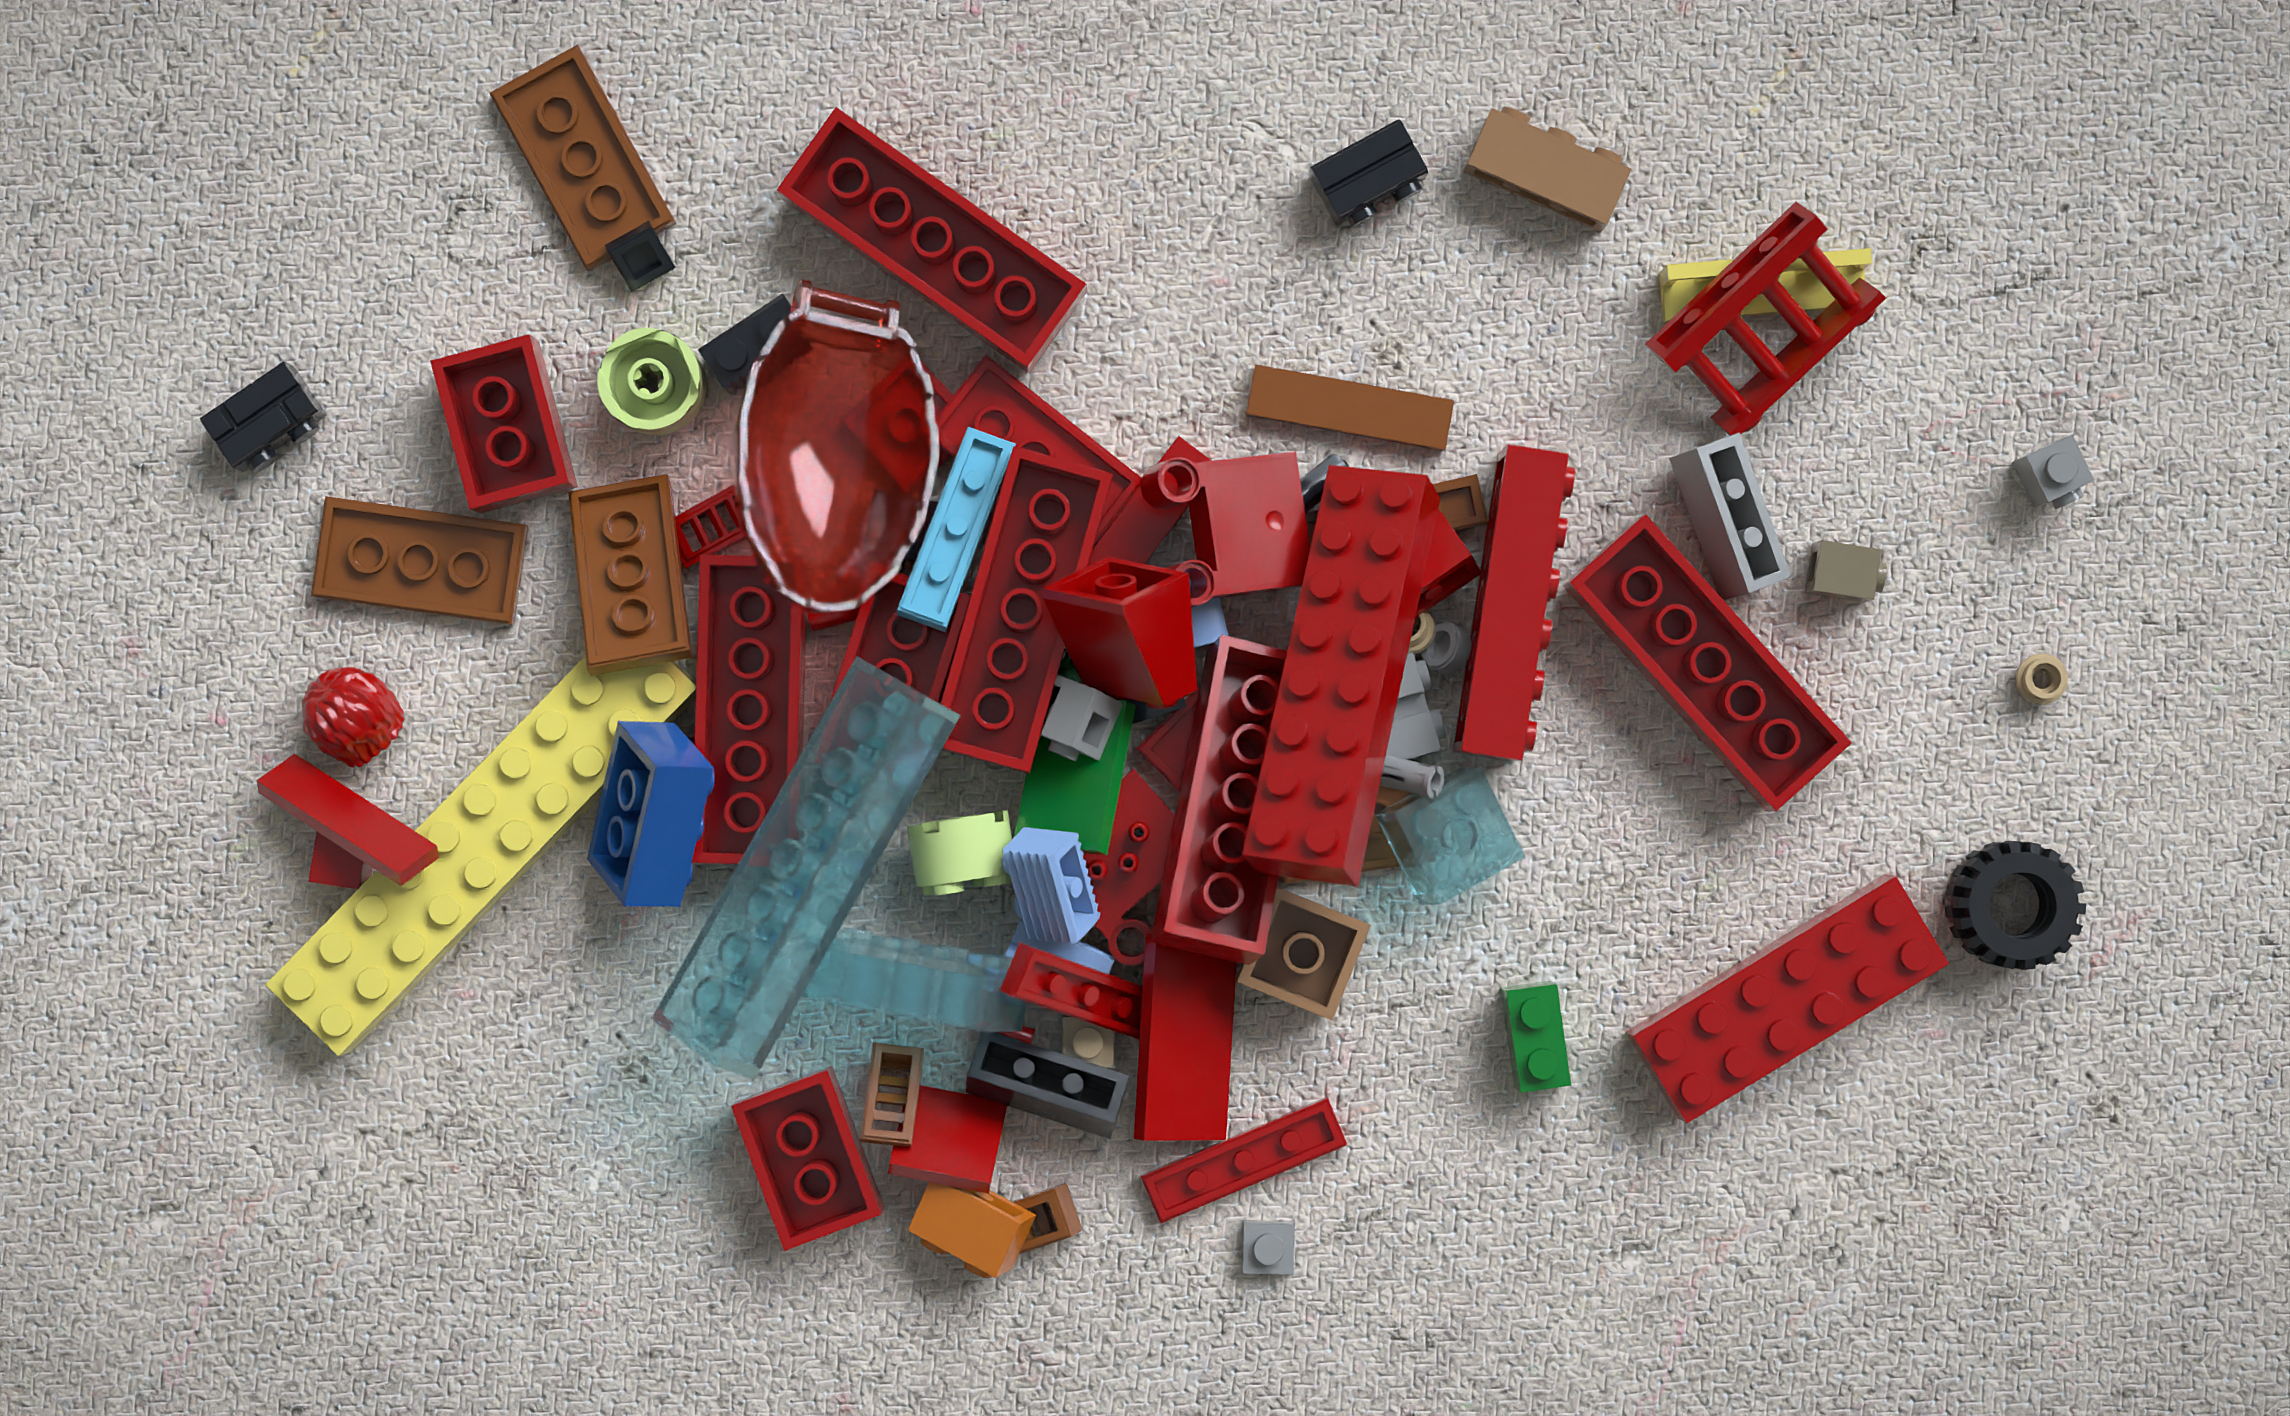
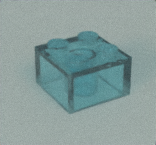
M1481 766L1459 768L1444 776L1441 792L1437 797H1433V799L1413 793L1375 814L1419 905H1440L1525 858Z

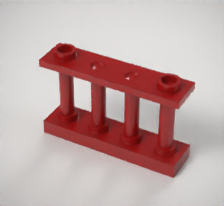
M1798 202L1791 205L1645 343L1651 352L1675 373L1686 365L1723 405L1710 418L1730 436L1737 433L1741 435L1753 429L1760 422L1762 415L1855 327L1866 323L1875 313V309L1886 299L1881 291L1860 277L1853 284L1850 285L1816 245L1818 238L1828 228L1816 214ZM1798 258H1801L1835 298L1814 320L1808 316L1778 281L1780 274ZM1759 294L1765 296L1797 334L1776 356L1740 316L1742 310ZM1721 330H1725L1760 370L1739 391L1731 385L1702 352L1704 346Z

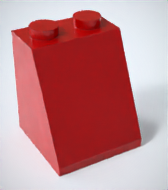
M1107 557L1042 588L1043 600L1083 685L1104 692L1107 696L1116 700L1130 698L1146 702V705L1153 709L1170 708L1177 704V700L1197 690L1189 573Z

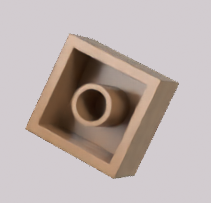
M1277 887L1265 953L1250 965L1241 964L1235 980L1245 986L1333 1021L1371 925Z

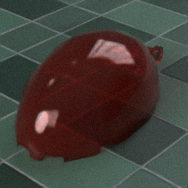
M800 278L794 290L791 313L778 323L752 363L732 433L735 514L762 580L803 611L818 614L858 608L897 575L903 558L910 545L914 543L925 522L939 461L938 425L934 423L932 397L935 393L929 373L923 371L919 355L914 349L917 344L905 328L898 327L899 302L887 299L885 303L817 288L812 286L810 280ZM810 307L880 323V325L874 326L810 311Z

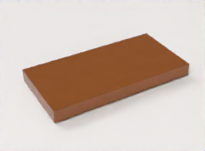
M578 45L489 93L588 272L611 260L605 244L643 223L650 221L657 234L677 224Z
M668 474L569 491L586 664L590 676L692 658L672 486Z
M325 496L311 597L514 625L529 526L520 523Z

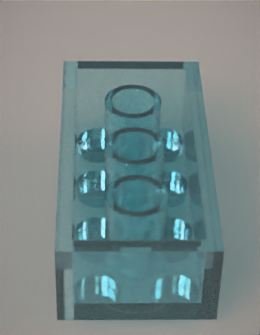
M825 926L823 935L805 934L795 996L984 1032L1022 1031L1026 1001L1011 997L1000 991L1013 959L1011 956L971 952L968 955V949L943 944H938V946L920 944L921 940L913 938L873 935V931L850 927L837 928Z

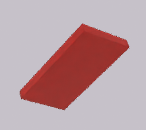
M988 355L983 357L923 433L924 436L944 450L954 460L967 427L1015 443L1016 447L1112 473V481L1094 545L1141 484L1142 477Z
M1146 933L1134 1139L1142 1141L1226 1140L1237 962L1150 942L1152 934Z

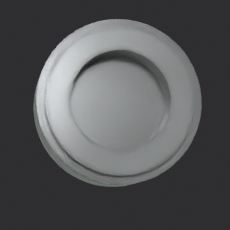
M1451 622L1438 623L1435 625V637L1432 643L1421 652L1422 660H1425L1429 669L1442 675L1456 673L1469 658L1471 652L1470 635L1465 629Z

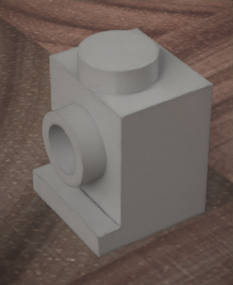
M1057 675L1054 685L1059 687L1060 690L1055 702L1047 713L1046 723L1040 734L1051 740L1047 750L1075 762L1080 753L1099 761L1123 703L1096 689Z

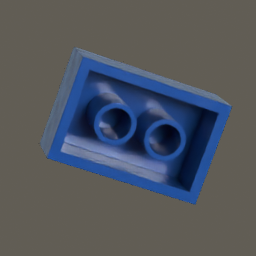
M618 721L587 860L624 907H681L685 887H688L692 880L693 869L691 862L696 842L701 839L704 823L702 816L707 795H710L714 788L715 776L714 767L675 723Z

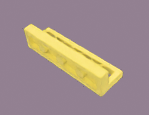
M1871 248L1823 252L1850 285L1859 277L1865 280L1864 269L1872 264ZM1801 258L1796 259L1779 276L1778 281L1805 312L1825 310L1835 300ZM1734 259L1666 265L1659 272L1663 323H1668ZM1759 294L1742 310L1740 316L1779 313L1763 294Z

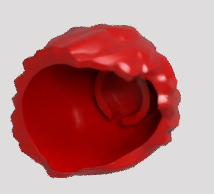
M338 667L326 670L317 677L316 681L308 685L305 696L302 699L303 731L322 753L341 761L351 768L362 767L364 764L369 763L373 757L378 756L381 751L386 750L391 741L398 737V732L403 728L405 720L403 716L404 711L396 696L391 690L387 689L385 683L375 674L355 667Z

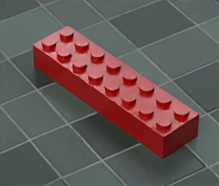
M1335 465L1328 466L1242 853L1258 873L1358 887L1441 499L1428 475Z

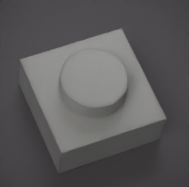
M1244 1220L1242 1273L1293 1275L1294 1221Z

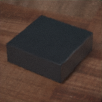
M650 221L605 244L607 252L631 292L676 268Z

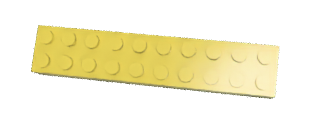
M585 655L415 830L437 845L439 858L402 886L375 871L265 985L337 1056L352 1052L601 796L618 721L672 723L695 700L696 680L676 661L590 676Z

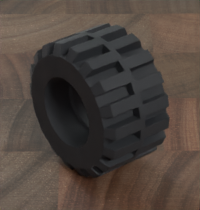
M1993 842L1983 845L1984 849L1980 851L1973 850L1965 857L1968 860L1964 866L1957 865L1952 875L1957 878L1954 885L1947 884L1945 895L1951 896V906H1944L1945 915L1948 918H1952L1954 926L1950 927L1954 938H1960L1963 941L1961 947L1969 954L1978 956V960L1987 964L2022 970L2036 969L2038 964L2048 965L2056 961L2055 954L2058 952L2066 953L2073 946L2068 941L2071 935L2079 936L2083 925L2077 923L2078 914L2086 915V903H2079L2078 894L2084 893V888L2081 881H2074L2071 875L2076 872L2072 865L2068 862H2062L2059 859L2061 855L2053 849L2042 848L2041 844L2033 842ZM2013 874L2026 877L2035 887L2039 898V910L2035 921L2027 930L2018 935L2003 933L1994 923L1990 912V899L1995 887L2005 877Z

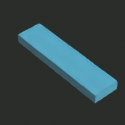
M967 427L898 606L897 615L946 632L1005 477L1013 446H1016L1015 443Z

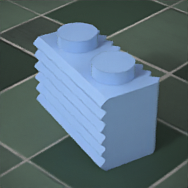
M1024 827L1002 849V867L1004 872L1010 875L1016 896L1014 901L1015 912L1023 920L1028 939L1036 937L1037 940L1044 938L1045 941L1051 939L1054 942L1061 940L1062 943L1070 941L1072 945L1079 942L1100 918V912L1097 911L1098 904L1095 903L1096 895L1092 894L1091 878L1087 877L1089 869L1085 868L1086 860L1083 859L1084 852L1080 850L1081 843L1078 842L1079 834Z

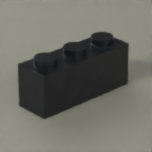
M983 1029L967 1073L966 1093L1111 1139L1126 1094L1129 1075Z

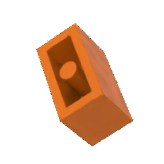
M929 1182L908 1231L921 1237L920 1243L927 1249L939 1254L950 1253L965 1261L964 1267L971 1273L983 1278H991L992 1276L997 1278L1013 1268L1036 1214L991 1190L987 1194Z

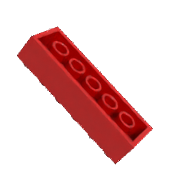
M837 107L834 108L777 188L781 199L1028 374H1030L1087 293V284Z
M1507 444L1497 455L1480 567L1482 574L1479 575L1470 633L1471 652L1465 666L1452 751L1454 753L1506 761H1522L1524 752L1533 751L1537 722L1529 720L1531 703L1540 701L1545 671L1537 670L1539 652L1548 650L1552 633V620L1544 619L1547 602H1550V599H1556L1560 579V569L1552 568L1554 552H1557L1558 548L1563 549L1568 526V518L1560 517L1562 502H1565L1566 498H1571L1575 481V467L1567 466L1569 453Z
M1013 446L929 744L931 747L1030 774L1054 689L1055 679L1065 649L1064 642L1043 600L1042 588L1088 567L1110 489L1112 473Z
M1646 514L1637 518L1563 585L1567 592L1765 811H1778L1852 744L1847 736Z
M700 554L695 747L714 767L715 782L712 793L707 795L702 816L704 823L701 839L696 842L691 863L800 864L808 561L803 557Z
M1222 634L1207 649L1150 942L1247 965L1252 964L1265 953L1279 876L1258 873L1242 853L1287 655L1286 650Z
M1882 875L1627 1030L1626 1034L1677 1118L1687 1124L1950 963L1898 878L1893 875Z

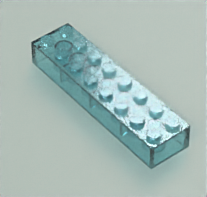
M856 656L651 1020L713 1065L755 1080L961 715L897 677Z

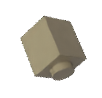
M1825 540L1812 543L1804 593L1863 603L1874 600L1875 592H1882L1886 580L1887 564L1880 562L1882 549Z

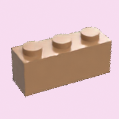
M1503 107L1501 111L1491 108L1463 172L1602 232L1608 225L1632 170L1622 165L1623 158L1604 148L1596 147L1594 152L1578 146L1575 144L1577 138L1562 129L1549 127L1546 132L1530 125V117L1516 109Z

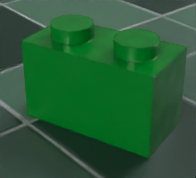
M1544 981L1501 987L1514 1088L1523 1093L1572 1086L1557 983Z

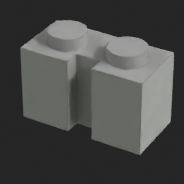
M1413 652L1407 654L1386 753L1388 756H1395L1405 760L1441 750L1438 740L1446 738L1439 709L1429 711L1423 692L1432 689L1427 665L1424 659L1416 661Z

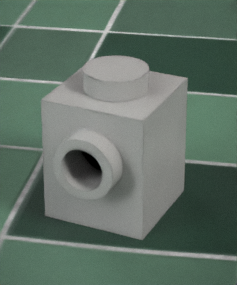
M2073 434L2012 461L2033 507L2052 501L2055 509L2063 507L2082 498L2083 493L2080 487L2095 481Z

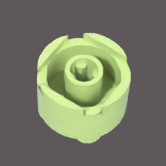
M649 327L638 328L616 338L607 349L597 376L598 391L607 410L621 423L641 434L660 436L674 433L687 426L705 404L707 381L700 359L680 338L663 330ZM650 371H653L659 377H664L658 383L659 390L655 393L641 387L648 383L646 374Z
M1008 810L992 811L982 815H966L906 826L916 887H922L923 895L934 894L936 896L964 891L963 881L967 880L972 881V887H989L1012 883L1010 875L1006 874L1002 867V849L1012 840Z

